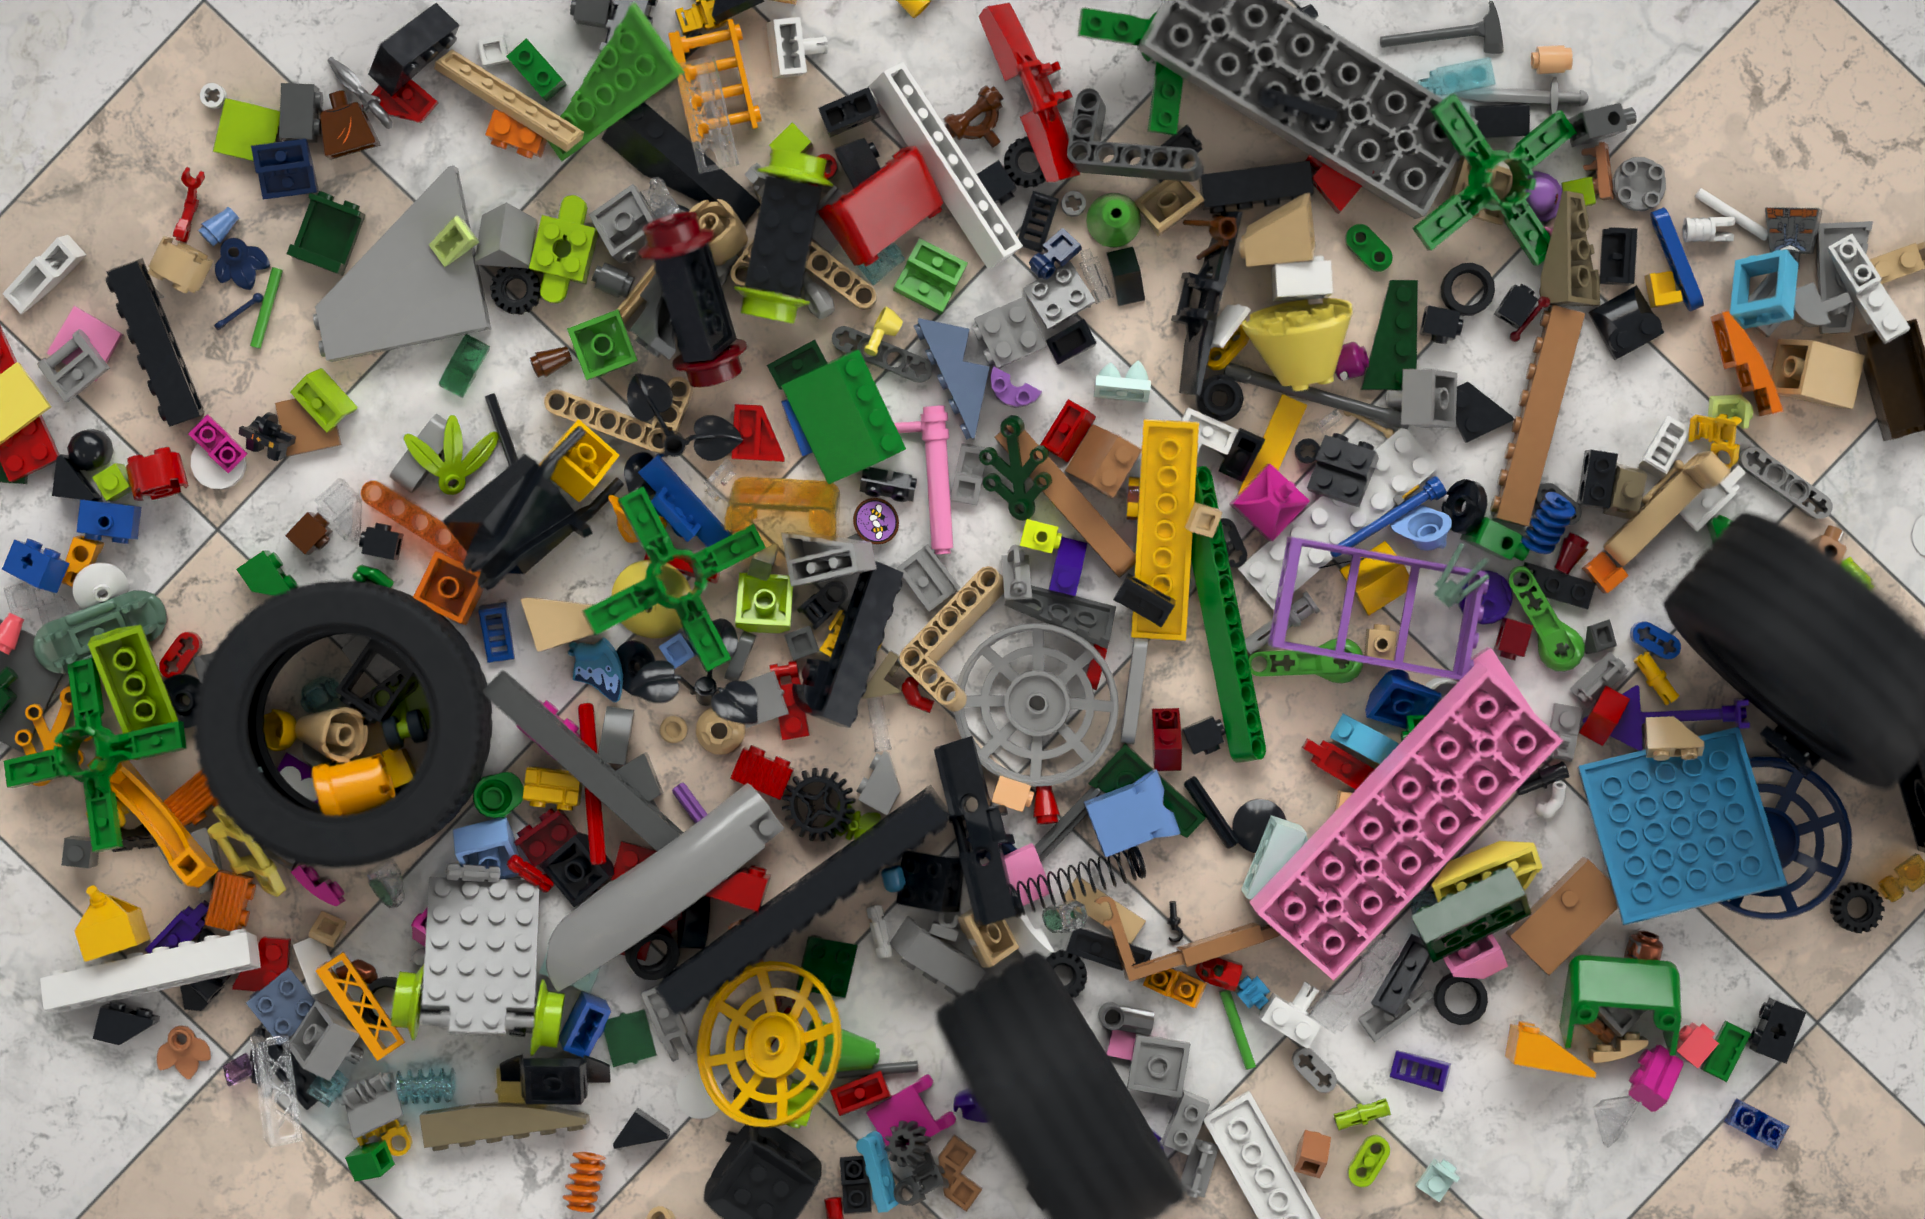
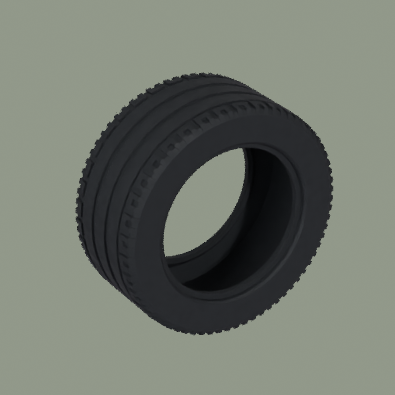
M1742 512L1729 524V527L1725 528L1713 542L1712 548H1708L1694 564V569L1689 570L1663 601V606L1669 620L1685 641L1724 680L1796 740L1856 780L1876 788L1890 789L1901 779V775H1904L1916 762L1918 754H1922L1925 751V633L1866 580L1806 537L1768 517L1750 512Z
M326 581L299 586L285 593H280L251 610L241 621H238L226 634L227 637L221 640L212 654L214 657L208 662L202 678H204L203 682L199 684L195 701L198 702V705L194 709V727H196V733H194L195 749L199 751L200 758L197 759L201 772L208 780L206 784L213 798H217L219 807L228 818L234 821L233 824L246 836H251L254 842L267 850H272L277 855L290 860L293 859L299 863L328 868L359 867L388 860L420 845L442 830L455 818L470 799L482 776L489 755L490 739L492 738L491 701L483 693L487 686V681L480 668V663L465 638L448 619L405 592L382 585L353 581ZM347 633L367 637L385 645L409 665L420 681L426 695L430 713V735L422 764L409 784L399 794L383 805L367 812L347 816L323 815L318 803L297 792L279 773L270 756L265 740L264 712L267 697L275 678L295 654L318 640Z
M1037 951L1023 956L1024 960L1013 962L1002 969L1001 974L990 976L977 984V988L973 991L971 989L954 998L953 1003L950 1004L948 1002L936 1011L938 1028L961 1075L1013 1165L1048 1219H1156L1169 1211L1168 1208L1170 1206L1174 1208L1185 1200L1184 1187L1156 1136L1079 1008L1045 956Z

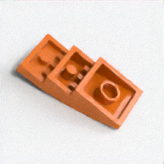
M1728 311L1711 316L1724 369L1735 367L1742 393L1753 390L1759 416L1783 411L1775 384L1761 355L1747 333Z

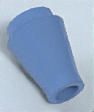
M227 207L222 212L201 223L202 227L198 232L214 247L217 243L221 244L233 225L240 218L230 207Z

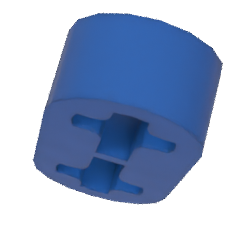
M1645 621L1638 622L1631 628L1630 637L1636 645L1663 659H1673L1679 655L1681 643L1679 639L1670 633ZM1647 627V633L1653 636L1654 639L1651 641L1643 638L1640 641V634L1637 633L1638 629ZM1660 640L1668 643L1671 640V646L1674 648L1673 652H1666L1664 654V648L1658 645L1657 642Z

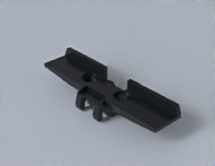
M1240 211L1223 212L1220 215L1236 218L1237 232L1233 238L1228 239V245L1222 246L1206 256L1198 274L1186 272L1182 273L1181 276L1184 279L1178 309L1176 315H1172L1171 318L1173 322L1186 324L1187 334L1184 343L1179 389L1181 394L1200 395L1217 324L1221 297L1226 286L1243 212ZM1212 237L1209 247L1218 242V240ZM1193 288L1201 293L1198 309L1189 308Z
M973 736L938 746L934 749L950 815L948 820L949 823L953 824L960 858L958 861L959 865H962L975 922L982 927L1015 917L1017 915L1001 845L1015 844L1013 834L1005 833L1001 817L1008 815L1007 807L1005 805L991 806ZM971 797L977 799L978 807L974 812L968 811L966 806L967 800ZM963 820L966 822L973 852H970ZM987 852H989L991 855L990 862L987 865H981L980 860H983Z

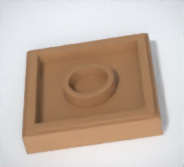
M296 398L275 403L279 424L282 426L281 430L296 436L295 444L287 447L286 456L289 457L341 445L338 426L336 425L333 430L326 433Z

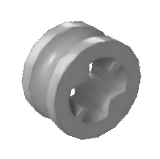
M1077 191L1066 193L1061 201L1063 212L1071 217L1082 214L1086 206V199ZM1074 196L1075 200L1081 201V206L1078 205L1079 210L1073 211L1072 207H1066V202L1069 203V197Z

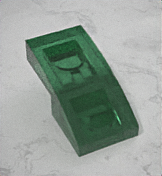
M465 334L439 381V386L463 398L475 379L477 370L490 351V346Z

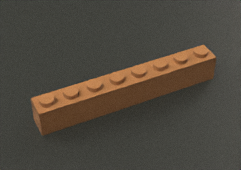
M1556 305L1550 306L1548 311L1544 310L1540 320V326H1543L1541 337H1536L1533 346V353H1536L1534 364L1530 363L1526 372V379L1529 380L1527 390H1522L1518 405L1522 406L1520 417L1516 416L1513 421L1511 432L1515 433L1513 443H1508L1504 458L1508 459L1506 469H1501L1497 485L1501 486L1498 496L1493 497L1490 511L1494 512L1493 519L1523 527L1529 526L1585 313Z

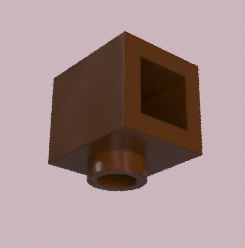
M307 512L285 536L305 555H311L316 548L321 550L330 541L328 536L332 530L328 527L330 522L321 513Z

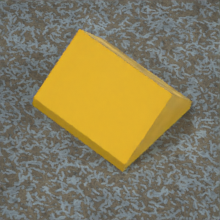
M1386 541L1369 550L1397 556ZM1370 558L1360 560L1354 595L1368 616L1406 592L1409 574L1405 565ZM1350 563L1339 570L1346 582L1348 580Z

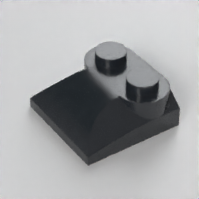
M1637 285L1588 312L1614 360L1664 333L1660 319L1653 313Z
M581 832L574 835L540 865L542 870L574 908L614 875L613 863L607 855L606 862L602 865H592L590 863L589 838L587 834Z

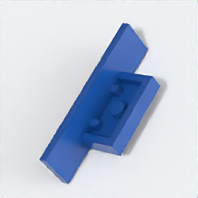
M659 455L639 470L638 473L656 492L651 502L657 514L669 522L677 536L682 537L688 542L696 535L706 547H709L732 535Z

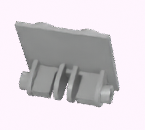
M1068 261L1063 267L1059 266L1056 268L1050 278H1039L1023 288L1048 330L1056 328L1055 326L1066 319L1068 321L1071 316H1076V313L1087 307L1090 308L1096 302L1071 261Z
M381 1072L369 1080H364L365 1086L358 1083L356 1084L357 1089L353 1087L349 1090H344L342 1095L338 1096L340 1104L346 1106L353 1139L404 1116L393 1073L387 1072L383 1074Z

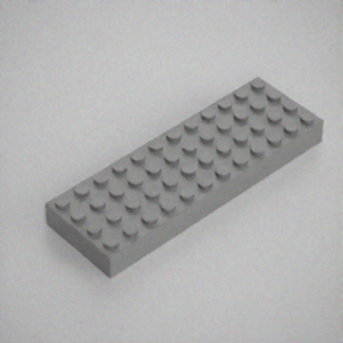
M1164 0L1137 47V50L1335 171L1362 185L1363 188L1414 219L1426 216L1459 157V153L1430 111L1444 99L1284 0ZM1262 87H1267L1336 110L1338 114L1335 122L1326 121L1324 126L1309 121L1310 115L1300 112L1299 117L1283 112L1284 106L1278 105L1273 109H1268L1257 102ZM1471 117V118L1473 119V121L1475 122V124H1477L1478 121H1477L1476 119H1474L1473 117Z

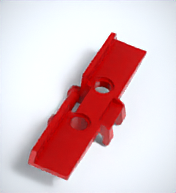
M1010 3L984 8L978 17L1005 81H1008L1016 76H1020L1032 105V111L1022 115L1020 119L1046 182H1058L1079 176L1080 172L1074 168L1067 156L1069 137L1057 108L1058 104L1071 99L1073 96L1070 89L1054 93L1047 77L1061 70L1059 62L1043 64L1037 59L1033 47Z

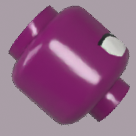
M1356 342L1343 344L1334 373L1339 380L1346 381L1364 375L1366 368L1369 367L1365 347H1360Z

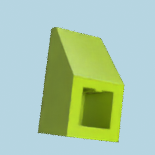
M793 1079L790 1090L798 1086L802 1081ZM810 1084L803 1092L789 1099L787 1116L795 1113L811 1100L819 1087ZM812 1109L797 1120L786 1125L800 1129L801 1125L806 1127Z

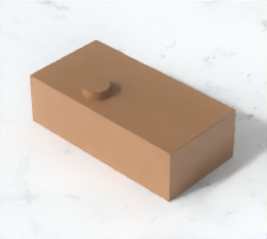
M1582 857L1530 908L1531 915L1517 921L1506 934L1544 973L1550 975L1618 908L1610 880L1589 859Z

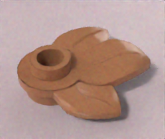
M184 1025L176 1026L169 1032L168 1042L163 1044L157 1053V1065L160 1071L175 1065L180 1074L188 1080L197 1072L199 1061L211 1059V1051L208 1044L204 1040L195 1037L193 1030ZM179 1034L186 1036V1043L179 1042Z

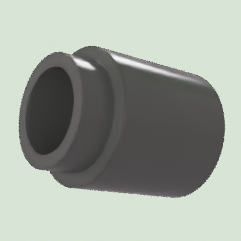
M604 263L603 267H596L591 281L596 282L594 287L618 298L620 296L626 298L633 284L634 277L629 276V272Z

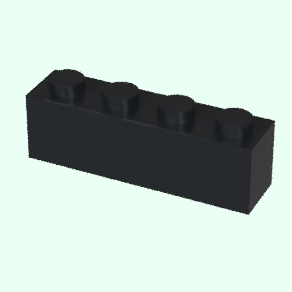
M1310 161L1202 174L1199 178L1200 192L1204 198L1202 208L1203 210H1209L1210 214L1226 212L1227 207L1237 206V211L1253 209V204L1264 203V207L1281 205V200L1291 199L1292 201L1304 193H1310V196L1314 194Z

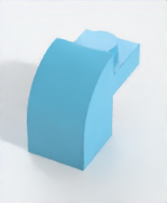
M1342 714L1330 738L1378 764H1381L1399 745L1394 740L1345 714Z

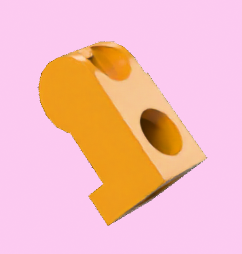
M83 535L73 537L65 560L70 564L61 583L72 587L77 574L86 566L96 562L98 554L101 553L105 543L85 539Z

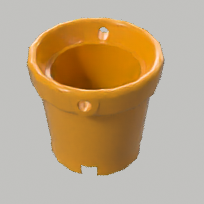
M380 753L335 765L323 763L312 768L313 784L323 815L347 816L360 814L375 809L396 796L390 774L388 775L385 769L382 770L387 765Z

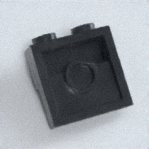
M1333 433L1332 437L1325 435L1316 456V466L1307 489L1310 492L1360 507L1378 462V454L1373 450L1374 446L1367 442L1359 441L1358 445L1349 443V439L1342 434Z

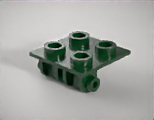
M817 935L808 936L801 967L818 978L831 996L846 998L858 945L823 939ZM800 975L797 980L796 990L801 989L804 977ZM813 985L811 992L822 994L819 991V989L815 985Z

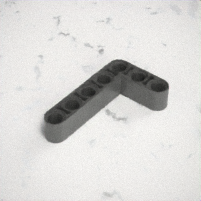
M1086 88L1077 95L1067 156L1078 172L1186 182L1196 181L1202 176L1204 166L1197 153L1192 149L1101 142L1106 106L1101 96L1092 88ZM1096 101L1092 108H1086L1089 102ZM1092 127L1089 133L1081 134L1084 128ZM1081 153H1087L1083 160H1076ZM1114 155L1110 162H1103L1106 156ZM1141 157L1137 164H1130L1133 158ZM1160 160H1168L1164 166H1156ZM1187 162H1195L1192 168L1183 169Z

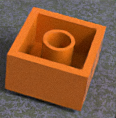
M435 551L413 598L426 604L435 612L460 624L467 625L484 588L481 589L478 585L481 571L472 573L469 570L467 572L462 562Z

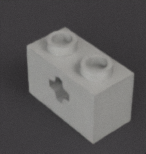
M1185 1090L1182 1091V1097L1178 1099L1162 1138L1164 1146L1190 1155L1210 1106L1208 1099Z

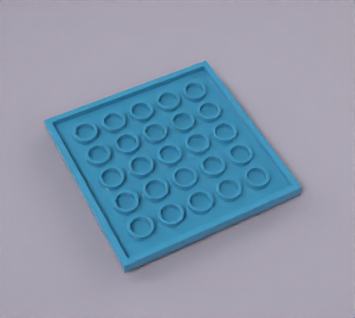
M1735 727L1698 736L1704 741V750L1702 756L1692 760L1670 757L1667 760L1658 761L1653 758H1646L1645 749L1578 766L1623 926L1787 885L1740 728Z

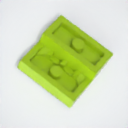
M225 98L212 152L254 162L252 145L275 143L280 122V111Z

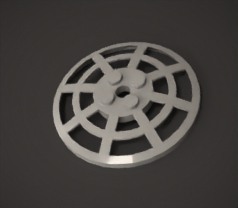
M1043 623L1020 624L992 635L971 654L961 670L957 685L964 692L969 674L981 655L994 665L984 681L981 695L966 696L967 701L964 706L981 707L984 723L993 737L982 748L975 742L980 763L988 771L998 777L1001 775L1033 787L1051 786L1081 775L1104 753L1112 739L1117 724L1119 709L1118 692L1114 677L1106 661L1096 648L1084 638L1056 625ZM1033 631V646L1017 649L1003 658L991 648L997 641L1009 635ZM1044 631L1065 636L1081 645L1086 651L1074 660L1059 650L1044 647ZM1033 655V670L1024 672L1021 675L1008 664L1019 657ZM1044 655L1057 658L1066 663L1068 667L1058 676L1045 671ZM1093 658L1099 664L1106 678L1110 691V701L1094 699L1091 682L1086 672L1082 669ZM1001 672L1011 682L1006 695H990L993 681L997 674ZM1076 674L1083 684L1086 699L1070 698L1065 684ZM1033 696L1042 697L1045 701V707L1041 710H1035L1030 705V699ZM964 707L955 712V719L962 739L972 736L966 721ZM990 707H1005L1009 722L1000 731L992 719ZM1070 709L1086 710L1083 723L1075 734L1065 723ZM1094 711L1110 712L1105 734L1097 748L1091 753L1081 740L1091 725ZM1017 729L1027 735H1031V750L1013 744L1008 738ZM1056 730L1067 741L1057 748L1043 750V736ZM1001 745L1014 755L1031 759L1030 776L1007 770L995 763L989 756ZM1073 748L1083 760L1080 764L1065 772L1041 776L1042 759L1058 757Z

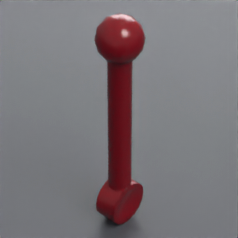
M1542 296L1539 298L1538 306L1524 321L1523 325L1517 331L1510 334L1511 341H1519L1520 334L1541 309L1547 308L1550 305L1548 297Z

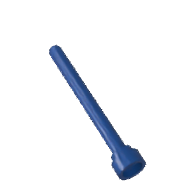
M1434 476L1425 482L1426 485L1422 487L1423 490L1337 545L1353 548L1425 501L1439 500L1447 495L1444 485L1438 477ZM1330 551L1332 557H1339L1340 555H1342V553Z

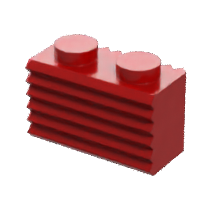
M753 745L749 749L744 747L730 779L744 785L749 783L755 790L781 800L794 771V768L789 767L791 762L779 756H776L774 760L764 756L765 750Z

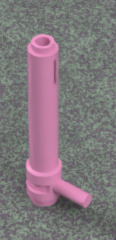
M945 406L923 407V414H920L921 421L894 424L898 433L922 432V440L925 441L931 548L934 549L935 554H951L953 534L947 453L949 429H946L948 412H945Z

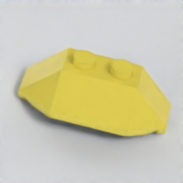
M1498 841L1449 861L1431 884L1437 902H1440L1448 894H1456L1464 890L1468 884L1474 881L1480 882L1490 877L1498 869L1505 870L1509 867L1512 868L1525 891L1533 881L1536 873H1539L1543 868L1535 844L1531 842Z

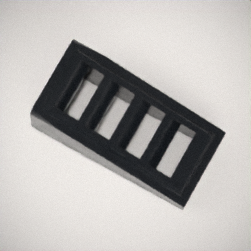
M1036 191L1032 192L1018 236L1024 248L1042 253L1043 244L1046 242L1058 205V198ZM1035 202L1051 206L1050 211L1034 206ZM1034 212L1046 216L1047 220L1043 221L1033 218L1031 214ZM1031 223L1044 227V230L1040 232L1028 228V224ZM1025 233L1041 238L1040 243L1025 239Z

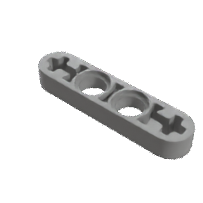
M1747 447L1740 452L1738 462L1743 470L1809 517L1823 519L1831 514L1833 504L1828 496L1762 449ZM1756 453L1755 459L1761 464H1764L1766 460L1769 462L1762 468L1760 474L1757 471L1761 467L1757 464H1747L1749 460L1746 457L1747 454ZM1772 467L1778 468L1781 472V478L1776 483L1770 482L1767 478V472ZM1794 483H1799L1803 487V495L1798 499L1793 498L1789 493L1790 486ZM1808 497L1814 502H1820L1822 500V507L1825 510L1824 512L1819 511L1815 513L1814 510L1816 507L1813 504H1811L1810 502H1806L1804 506L1802 505V502H1804Z
M1134 638L1120 743H1135L1148 648V639Z

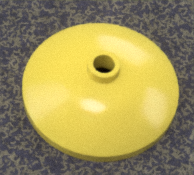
M641 560L627 566L615 580L611 596L644 580L646 569L651 561ZM668 563L662 564L660 569L663 572L657 578L662 580L666 588V596L670 595L674 598H680L692 592L688 581L680 571ZM660 604L652 606V609H646L621 622L631 632L652 639L668 637L682 628L681 620L676 610L665 608Z

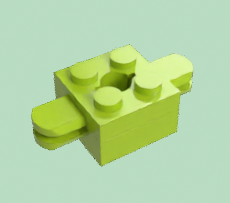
M576 195L566 196L562 200L558 218L541 216L529 269L544 274L540 294L546 301L552 304L564 301L570 281L582 284L587 283L599 234L596 228L584 225L588 207L586 202Z

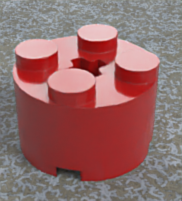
M163 447L154 450L153 455L146 457L134 455L127 458L128 465L126 466V471L134 500L144 501L143 496L150 495L151 500L161 499L180 493V486L188 488L189 485L180 453L171 452L170 447Z

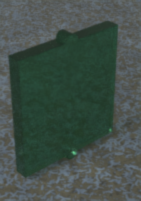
M645 1009L628 1014L622 1012L620 1016L607 1020L604 1035L613 1067L631 1062L637 1064L638 1060L657 1056Z

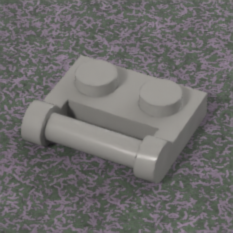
M80 329L72 334L73 338L49 358H43L37 363L40 370L65 402L71 401L110 369L90 343L89 337ZM80 347L83 352L57 373L55 366Z

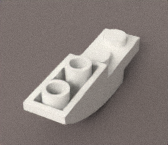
M1853 234L1830 245L1827 248L1848 293L1866 323L1873 326L1883 343L1886 344L1908 332L1910 326L1881 284L1882 278Z

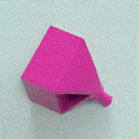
M1266 464L1229 505L1268 541H1274L1310 500L1271 464Z

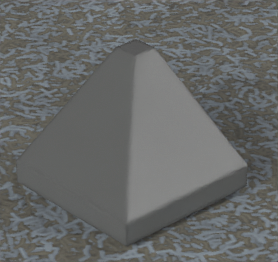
M1610 619L1587 626L1585 654L1596 653L1617 646Z

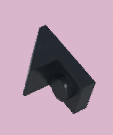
M1239 428L1228 455H1225L1218 472L1244 482L1265 439Z

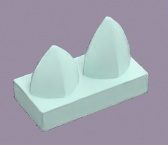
M1139 360L1129 368L1125 378H1121L1118 369L1112 363H1109L1096 375L1094 397L1148 402L1151 381L1148 380L1146 369Z

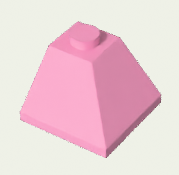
M1493 934L1443 958L1453 977L1485 979L1508 967L1502 949Z

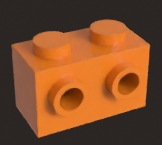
M494 109L485 134L491 139L490 144L505 150L507 146L517 149V154L532 159L533 155L541 158L547 140L504 112Z

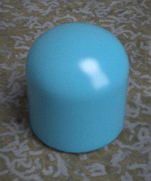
M895 865L881 871L883 884L887 891L899 892L904 887V884H906L901 866Z

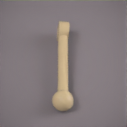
M1343 411L1345 416H1354L1384 433L1386 438H1390L1395 433L1393 429H1386L1364 416Z
M1681 460L1674 461L1673 467L1667 475L1643 496L1642 503L1646 504L1677 470L1679 471L1684 467V463Z

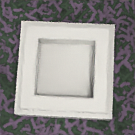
M504 35L477 40L481 63L484 69L510 63L506 57L508 49Z

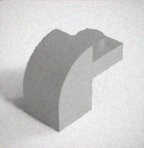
M1812 282L1796 289L1793 319L1808 327L1823 326L1831 323L1827 312L1831 317L1846 311L1844 305L1851 303L1852 300L1849 293L1846 292L1822 302L1816 286Z

